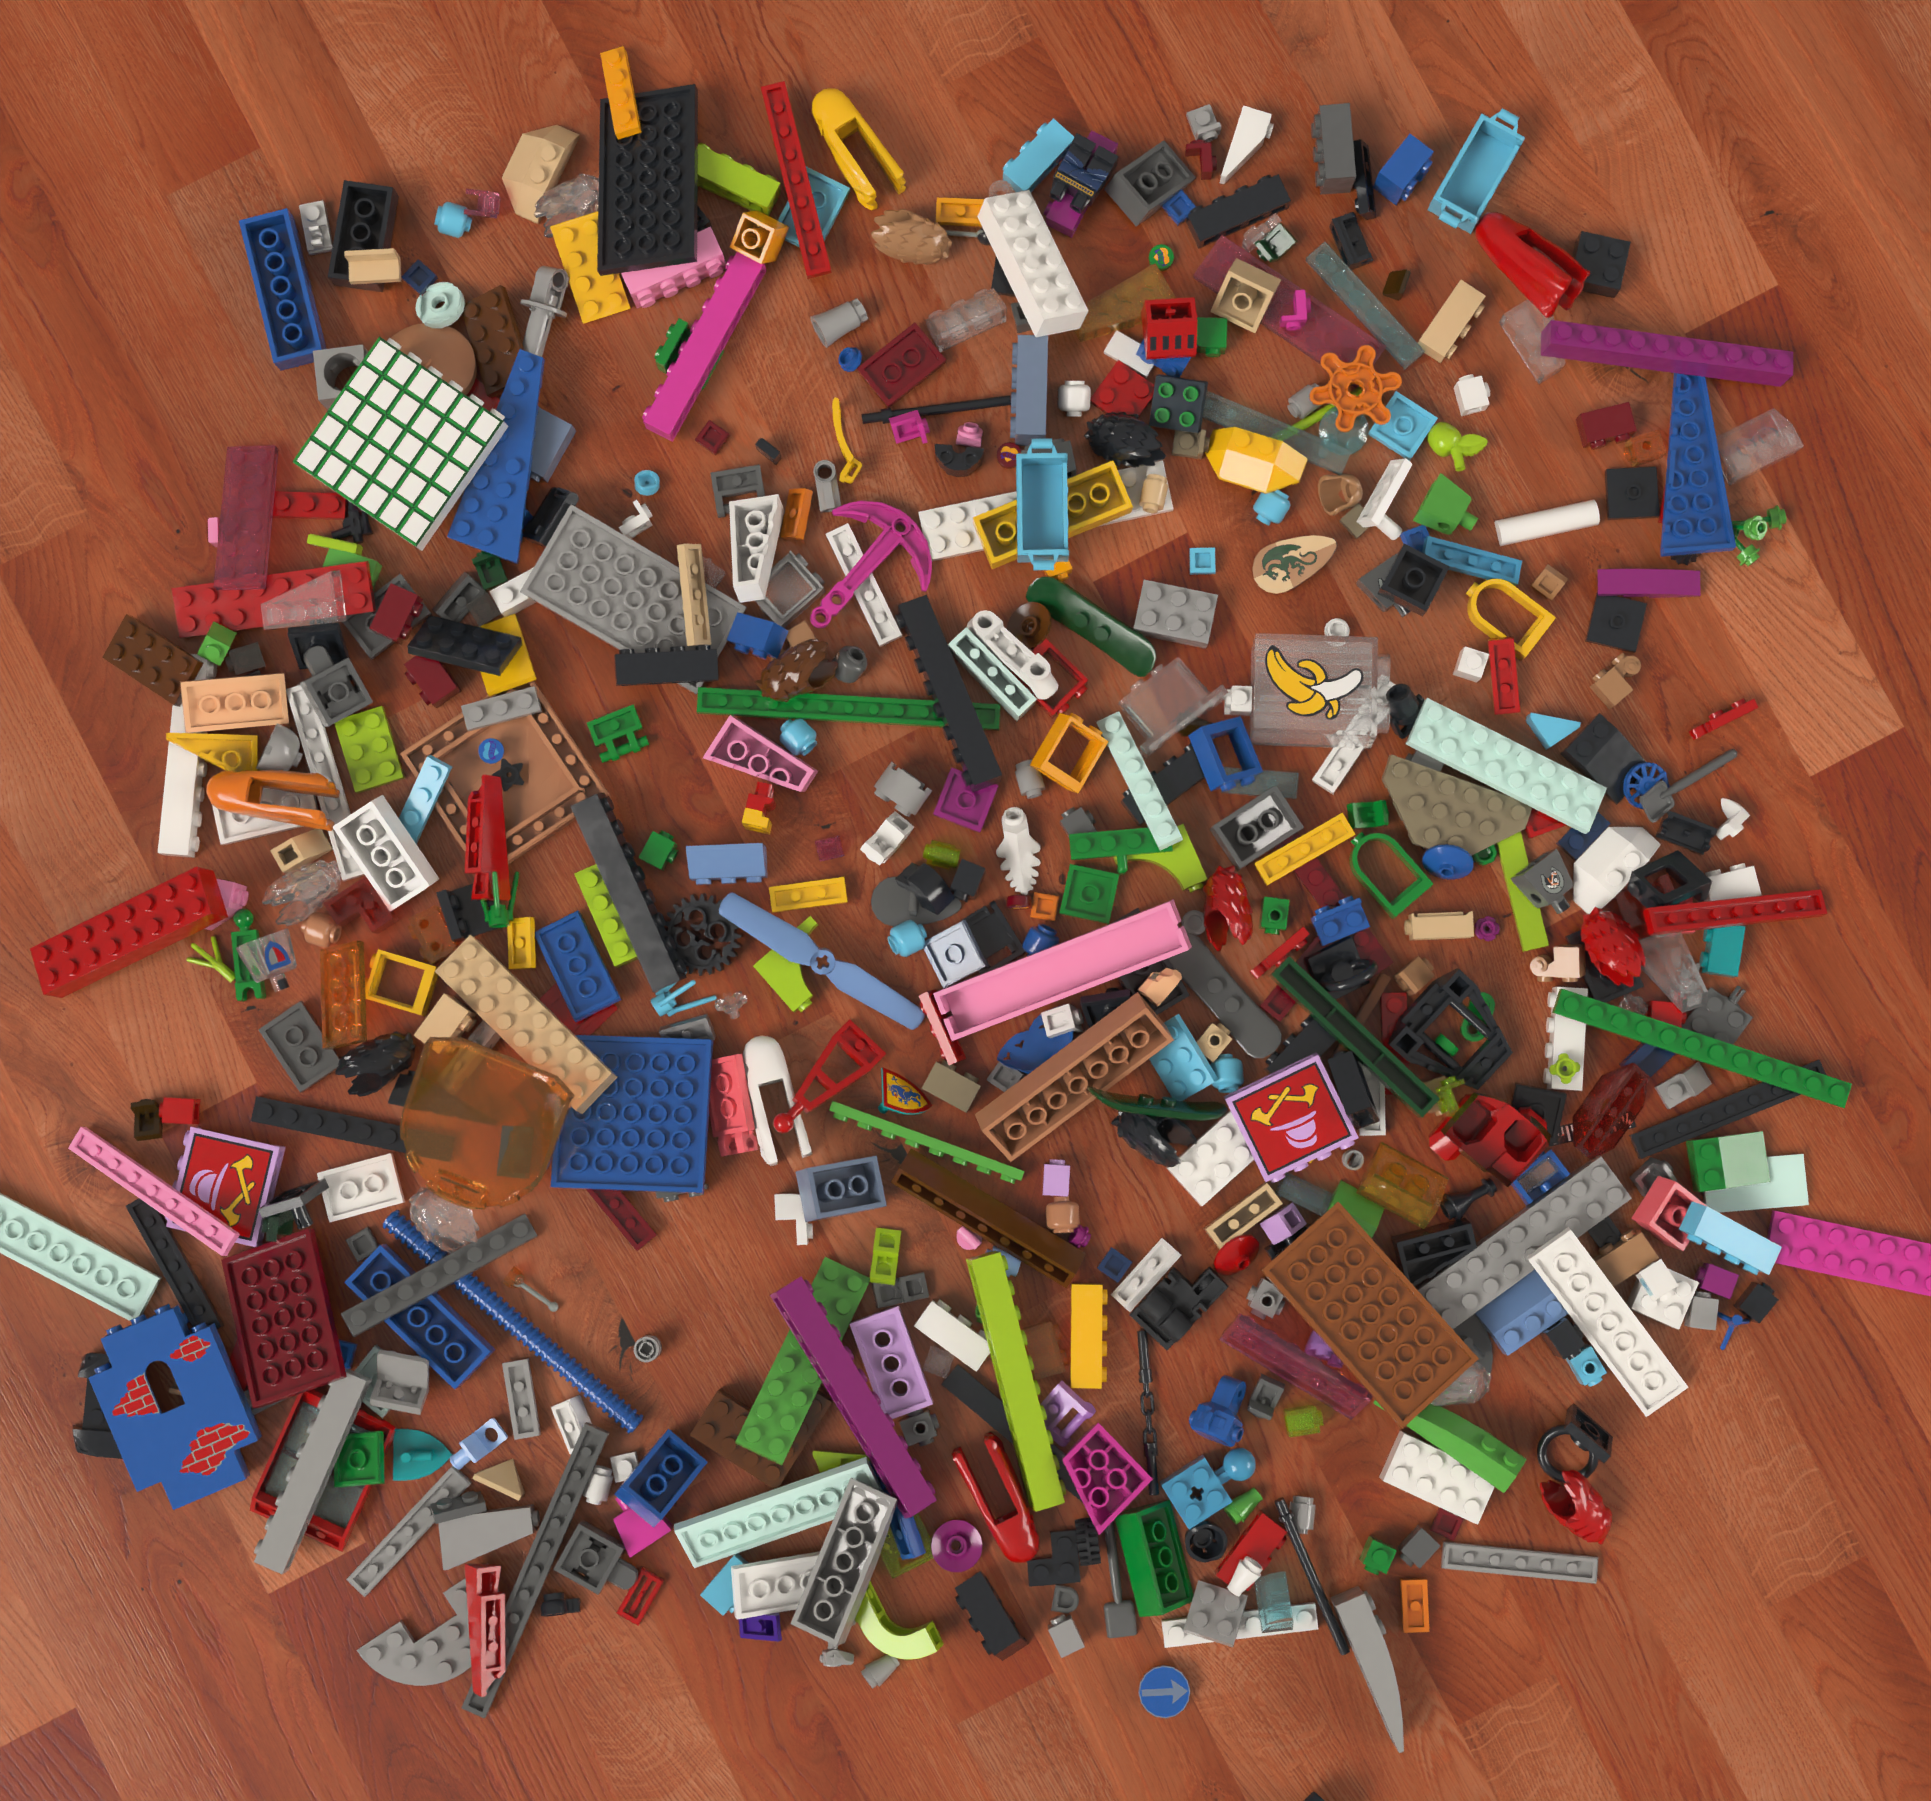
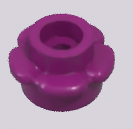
M1486 916L1484 919L1480 918L1476 921L1475 934L1479 939L1492 941L1499 934V924L1495 922L1493 917ZM1486 926L1489 927V931L1485 930Z
M1081 1225L1074 1228V1233H1070L1068 1242L1076 1248H1080V1246L1085 1247L1091 1237V1234L1088 1233L1089 1228L1087 1226L1082 1227Z

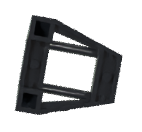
M1459 968L1435 979L1399 1017L1388 1042L1408 1062L1418 1064L1476 1090H1479L1513 1053L1502 1031L1496 1024L1488 1005L1485 1003L1478 986ZM1467 996L1485 1023L1462 1003ZM1448 1005L1487 1038L1463 1066L1424 1032ZM1423 1044L1446 1066L1427 1057L1426 1055L1418 1052L1417 1050Z

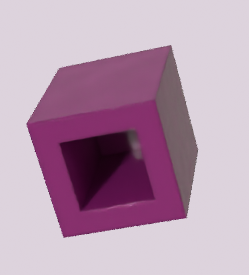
M1704 1263L1702 1267L1700 1266L1697 1269L1694 1280L1699 1282L1697 1288L1730 1299L1739 1275L1712 1264Z

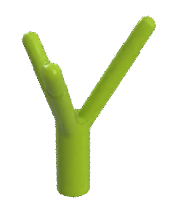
M215 936L211 937V942L216 960L195 943L191 944V947L208 961L188 957L186 959L187 962L214 968L230 983L235 980V973L222 962Z

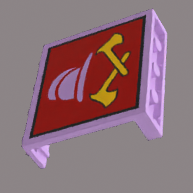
M1317 1052L1224 1096L1265 1182L1271 1181V1183H1275L1285 1177L1284 1173L1292 1169L1298 1172L1309 1166L1307 1162L1315 1158L1318 1161L1332 1155V1150L1338 1147L1341 1150L1354 1145V1140L1359 1138L1346 1115L1343 1104Z
M190 1127V1131H187L184 1136L183 1145L186 1146L184 1156H180L177 1170L180 1171L178 1180L174 1181L172 1187L237 1231L240 1235L235 1243L252 1247L261 1246L269 1216L262 1218L258 1209L274 1197L286 1147L204 1130L201 1127ZM165 1216L167 1220L166 1227L186 1231Z

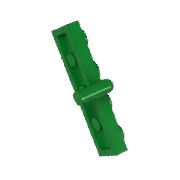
M1149 828L1069 834L1071 860L1117 857V873L1121 876L1125 875L1128 870L1127 856L1173 851L1172 845L1160 851Z

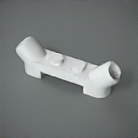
M987 610L980 611L968 622L967 628L988 650L1032 689L1038 699H1047L1057 691L1059 685L1051 673L1048 661L1039 653L1035 655L1003 626V621L993 612Z

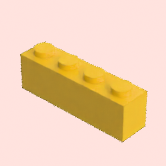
M1071 1283V1388L1102 1389V1382H1107V1367H1102V1356L1107 1357V1341H1102V1331H1107V1315H1102V1305H1107V1289H1103L1102 1284Z

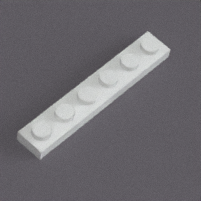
M1315 1602L1244 1610L1236 1639L1318 1630ZM1187 1617L1161 1620L1165 1648L1214 1642L1183 1632Z

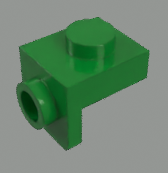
M1386 800L1347 804L1348 821L1352 829L1377 828L1389 824V811Z

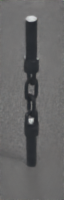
M1140 1330L1137 1331L1140 1364L1138 1374L1139 1383H1143L1144 1392L1140 1395L1141 1412L1146 1417V1428L1143 1431L1144 1456L1147 1460V1474L1153 1479L1148 1484L1149 1495H1159L1156 1456H1158L1157 1433L1152 1427L1151 1415L1155 1411L1154 1396L1149 1391V1383L1153 1382L1149 1363L1147 1331ZM1144 1396L1145 1398L1150 1396L1151 1411L1150 1409L1145 1411ZM1147 1433H1153V1441L1147 1442Z

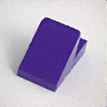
M779 1612L739 1619L740 1638L782 1641Z

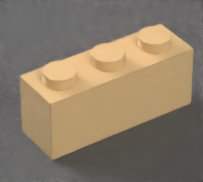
M1460 280L1420 338L1416 348L1439 363L1445 357L1450 359L1458 347L1454 344L1458 337L1462 339L1471 328V325L1468 324L1473 316L1478 318L1485 305L1482 302L1486 296L1463 280Z
M1264 1182L1204 1227V1230L1216 1246L1221 1249L1228 1241L1242 1235L1283 1203L1269 1184Z

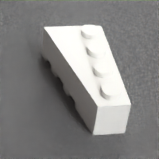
M779 494L729 501L733 588L740 603L765 599L785 511Z

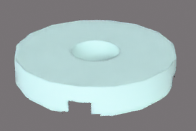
M438 282L430 285L423 296L420 295L418 297L415 307L416 313L425 326L444 328L459 319L464 311L465 299L458 287H455L452 283ZM445 301L442 307L435 308L439 302Z

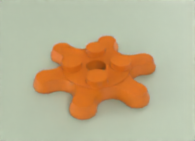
M1369 345L1361 346L1357 351L1356 359L1350 363L1342 362L1334 353H1325L1321 357L1320 363L1322 368L1328 372L1330 380L1325 386L1313 388L1309 394L1313 404L1323 405L1329 403L1337 408L1338 417L1336 418L1335 425L1341 432L1352 430L1354 421L1359 415L1370 416L1379 425H1385L1391 418L1389 409L1382 404V395L1387 391L1397 390L1401 386L1402 379L1395 372L1380 374L1375 371L1373 361L1376 357V352ZM1352 384L1359 385L1362 393L1358 396L1353 395L1348 391V387Z

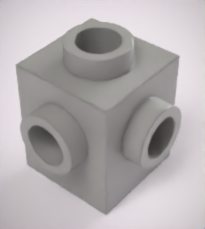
M1263 1278L1260 1279L1257 1287L1252 1285L1246 1297L1249 1300L1247 1305L1253 1308L1251 1313L1263 1320L1266 1315L1273 1318L1274 1314L1279 1315L1285 1304V1301L1282 1300L1284 1296L1271 1282ZM1265 1296L1269 1297L1267 1304L1262 1303V1299Z

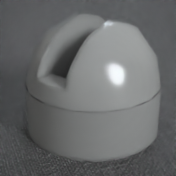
M1349 1149L1343 1153L1342 1163L1347 1169L1358 1170L1364 1163V1157L1361 1152ZM1352 1153H1354V1155H1353V1157L1351 1158V1160H1350V1162H1349V1165H1348L1347 1162H1348L1350 1156L1352 1155Z

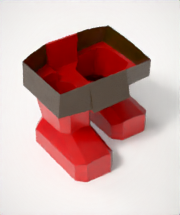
M1474 1092L1465 1094L1428 1135L1430 1148L1445 1161L1455 1160L1462 1154L1480 1170L1491 1173L1505 1186L1509 1187L1546 1149L1550 1143L1551 1135L1547 1131L1546 1120L1535 1113L1531 1107H1520L1517 1111L1507 1100Z

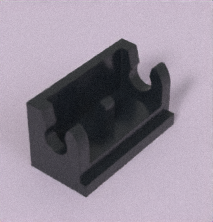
M1351 212L1333 218L1329 228L1347 272L1372 263V255L1363 238L1355 213Z
M1668 811L1663 815L1655 837L1704 855V852L1710 849L1711 845L1709 843L1712 837L1716 835L1718 829L1678 813Z

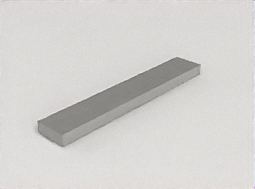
M452 1466L346 1580L366 1597L435 1523L430 1504L436 1503L442 1498L452 1499L459 1497L472 1481L459 1469Z
M1443 1541L1441 1568L1596 1584L1598 1557Z

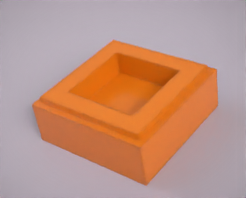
M1034 892L1030 918L1055 922L1059 896Z

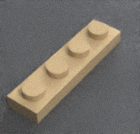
M701 544L677 545L687 646L711 645Z

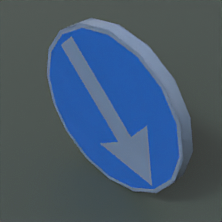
M1161 1665L1153 1667L1144 1674L1140 1681L1138 1693L1141 1704L1147 1712L1155 1717L1169 1718L1176 1716L1184 1710L1189 1702L1190 1688L1188 1680L1181 1671L1172 1666Z

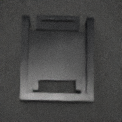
M552 487L531 521H528L523 537L532 543L546 547L569 506L577 504L579 500L578 495L566 489Z
M994 900L990 902L991 908L995 911L994 913L990 914L987 907L983 906L961 920H966L985 960L1006 946L1012 953L992 967L986 960L988 966L978 970L980 974L1003 966L1025 953L1022 944Z

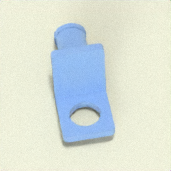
M491 1418L459 1443L462 1448L450 1457V1462L459 1470L471 1460L473 1463H476L504 1442L508 1435L496 1419ZM487 1428L496 1430L498 1434L496 1441H489L486 1438L485 1432Z

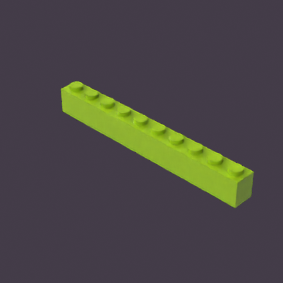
M992 1251L967 1258L966 1262L1029 1507L1037 1512L1065 1503L1063 1495H1066V1489L1063 1481L1059 1480L1057 1470H1060L1056 1455L1052 1454L1051 1445H1053V1438L1051 1432L1046 1430L1044 1420H1047L1046 1411L1038 1400L1040 1387L1037 1380H1033L1031 1370H1034V1364L1031 1356L1026 1353L1027 1337L1024 1330H1020L1018 1320H1021V1314L1018 1306L1014 1305L1012 1295H1015L1012 1281L1007 1279L1006 1270H1008V1263L1004 1255L1001 1256V1252Z

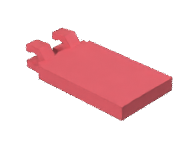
M742 1054L712 1060L709 1115L713 1137H718L717 1142L721 1157L758 1150L757 1137L753 1135L755 1126Z

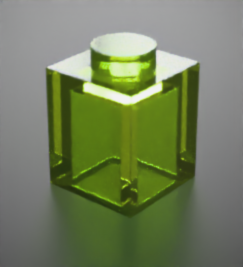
M1307 1405L1283 1409L1287 1435L1289 1437L1320 1433L1319 1426H1323V1417L1321 1410H1316V1406Z

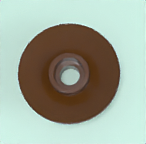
M1038 602L1025 603L1011 615L1007 630L1029 650L1034 649L1049 634L1051 615L1048 609Z

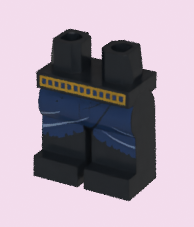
M1076 133L1068 152L1053 176L1050 198L1061 202L1066 193L1073 196L1070 208L1081 214L1088 205H1093L1096 197L1116 168L1119 156L1101 146H1098L1095 151L1096 143Z

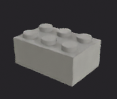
M1144 580L1133 629L1143 636L1206 649L1218 595Z

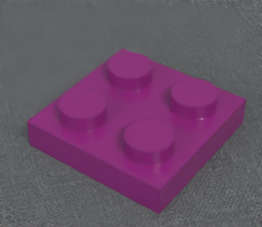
M951 767L933 815L981 833L998 785L995 784L972 792L970 786L966 787L961 776L963 771Z

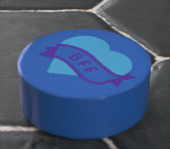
M489 738L480 744L478 753L484 762L494 764L503 758L504 746L499 740Z

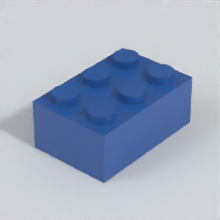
M668 1429L614 1495L654 1528L707 1464V1461Z

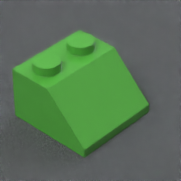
M1340 1180L1322 1215L1339 1201L1372 1238L1386 1205Z

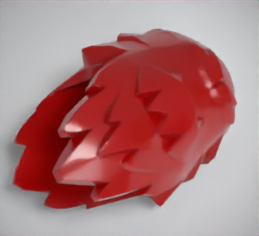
M1234 865L1227 868L1218 866L1216 871L1207 880L1206 885L1203 886L1206 902L1203 906L1204 927L1209 942L1212 943L1217 951H1221L1222 945H1226L1229 926L1233 936L1238 938L1242 945L1251 939L1253 933L1251 915L1253 911L1247 898L1248 892L1241 875L1234 872Z
M1595 907L1590 914L1583 915L1584 922L1581 926V941L1585 944V951H1588L1591 962L1595 964L1602 975L1607 976L1617 986L1622 983L1632 987L1634 986L1633 976L1640 977L1641 966L1645 967L1646 965L1643 948L1638 940L1640 936L1630 928L1631 924L1624 921L1621 916L1612 913V911H1603V909Z
M1572 1469L1569 1471L1563 1470L1561 1473L1566 1482L1564 1483L1565 1488L1552 1480H1548L1547 1483L1541 1482L1542 1500L1548 1511L1559 1523L1583 1540H1587L1589 1543L1598 1542L1602 1545L1610 1531L1613 1514L1610 1508L1606 1507L1603 1503L1602 1496L1592 1487L1587 1478Z

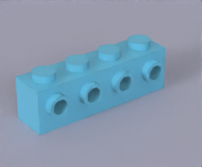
M1691 1202L1679 1230L1688 1234L1686 1239L1699 1245L1702 1242L1707 1244L1705 1249L1717 1255H1720L1721 1252L1726 1254L1725 1260L1739 1265V1263L1744 1264L1743 1269L1754 1275H1757L1758 1272L1769 1275L1782 1248L1717 1211L1695 1202Z

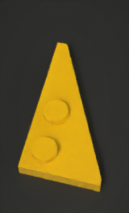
M166 733V740L225 771H257L258 735Z

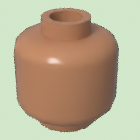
M321 912L312 913L309 918L303 920L301 932L304 933L307 943L324 948L330 947L333 943L336 944L342 930L335 916Z
M1069 1196L1054 1197V1202L1046 1206V1224L1049 1229L1053 1230V1234L1074 1233V1228H1077L1080 1224L1079 1206L1076 1202L1069 1201Z

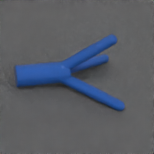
M1718 1311L1717 1317L1727 1321L1729 1326L1720 1346L1721 1350H1725L1734 1328L1741 1324H1749L1750 1320L1742 1319L1740 1315L1729 1317Z

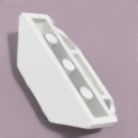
M1608 827L1573 863V901L1587 914H1590L1595 907L1602 909L1626 886L1630 880L1631 872L1644 866L1661 844L1643 827Z

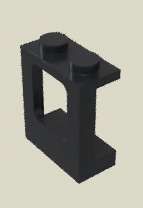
M1677 850L1632 871L1627 890L1646 908L1676 905L1691 897H1694L1698 902L1706 900L1712 880ZM1666 868V872L1681 887L1663 894L1645 878Z

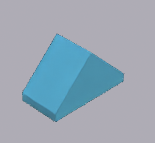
M1530 713L1526 716L1527 724L1545 750L1580 728L1581 722Z

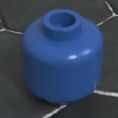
M1041 923L1038 926L1031 927L1022 944L1024 951L1028 953L1027 956L1059 944V937L1056 935L1057 931Z

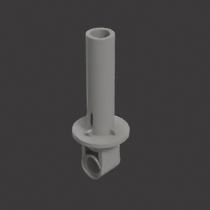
M541 266L536 272L530 299H521L520 304L529 307L531 310L523 339L524 350L540 357L543 356L552 320L555 319V316L565 318L567 316V313L560 309L569 282L568 274L563 269Z

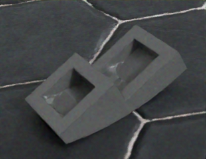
M924 1272L897 1277L895 1285L871 1283L876 1308L929 1297Z

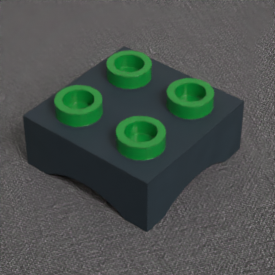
M1161 374L1156 375L1149 426L1199 433L1202 427L1208 382Z

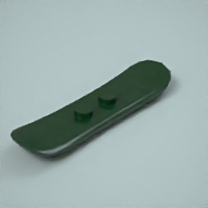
M1043 576L1036 578L1028 587L1026 594L1028 602H1038L1044 605L1050 612L1051 618L1085 638L1132 674L1138 677H1145L1153 669L1156 661V650L1152 643L1141 633L1100 608L1068 584L1054 577Z
M1087 1086V1090L1102 1103L1122 1112L1205 1121L1218 1119L1228 1111L1227 1106L1219 1102L1177 1101L1170 1097L1156 1099L1147 1094L1132 1096L1107 1092Z

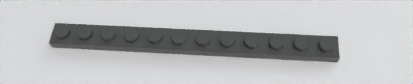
M588 1422L584 1424L505 1606V1672L500 1679L496 1678L486 1690L488 1694L485 1697L475 1694L471 1684L462 1709L484 1719L487 1717L610 1432Z

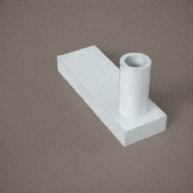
M1406 458L1390 461L1356 521L1362 527L1376 526L1391 540H1395L1401 535L1402 528L1385 513L1412 466L1411 462Z

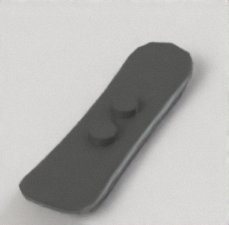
M1187 933L1192 948L1168 958L1173 968L1181 973L1182 980L1230 1031V1034L1248 1055L1253 1058L1263 1059L1274 1053L1281 1043V1032L1278 1026L1236 983L1203 941L1196 935Z

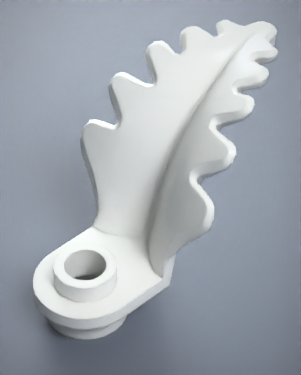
M1011 807L1005 810L1002 816L1004 839L996 850V854L998 857L1006 858L1000 865V868L1003 871L1010 870L1005 877L1007 881L1013 880L1010 883V887H1016L1015 892L1027 895L1029 890H1033L1031 885L1036 884V880L1032 877L1039 876L1038 871L1032 867L1041 864L1040 860L1033 856V854L1040 851L1041 847L1029 835L1026 814L1018 807Z

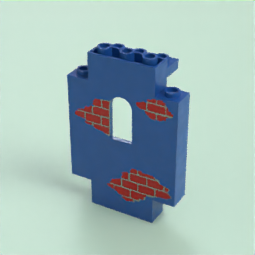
M167 1304L155 1309L156 1315L147 1318L143 1314L131 1319L132 1325L122 1328L121 1324L106 1330L108 1335L101 1338V1342L112 1367H110L109 1363L95 1368V1374L89 1377V1381L136 1491L138 1492L161 1482L172 1509L175 1510L247 1479L250 1476V1472L239 1448L258 1441L262 1434L215 1323L207 1326L203 1322L190 1328L192 1331L190 1333L187 1326L189 1320L185 1313L181 1312L179 1305L171 1308ZM153 1361H163L169 1366L185 1404L167 1412H161L146 1377V1369Z

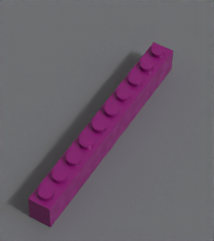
M1551 320L1541 332L1540 356L1779 387L1793 376L1792 351Z
M801 1276L771 1294L770 1297L891 1496L898 1499L896 1505L903 1517H913L937 1500L933 1495L935 1494V1489L928 1480H924L920 1473L922 1471L920 1464L915 1458L910 1457L907 1452L908 1445L906 1441L895 1432L893 1428L895 1424L889 1414H884L880 1407V1398L866 1384L868 1380L865 1373L855 1366L852 1361L854 1356L847 1346H843L839 1339L841 1337L840 1332L834 1324L829 1323L826 1318L827 1311L821 1302L817 1303L812 1295L814 1290L811 1284L806 1279L803 1280Z

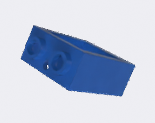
M1241 716L1202 726L1188 735L1210 791L1221 789L1222 792L1235 788L1238 783L1241 786L1249 785L1255 782V777L1263 772ZM1226 735L1229 736L1242 768L1241 772L1226 775L1212 739Z

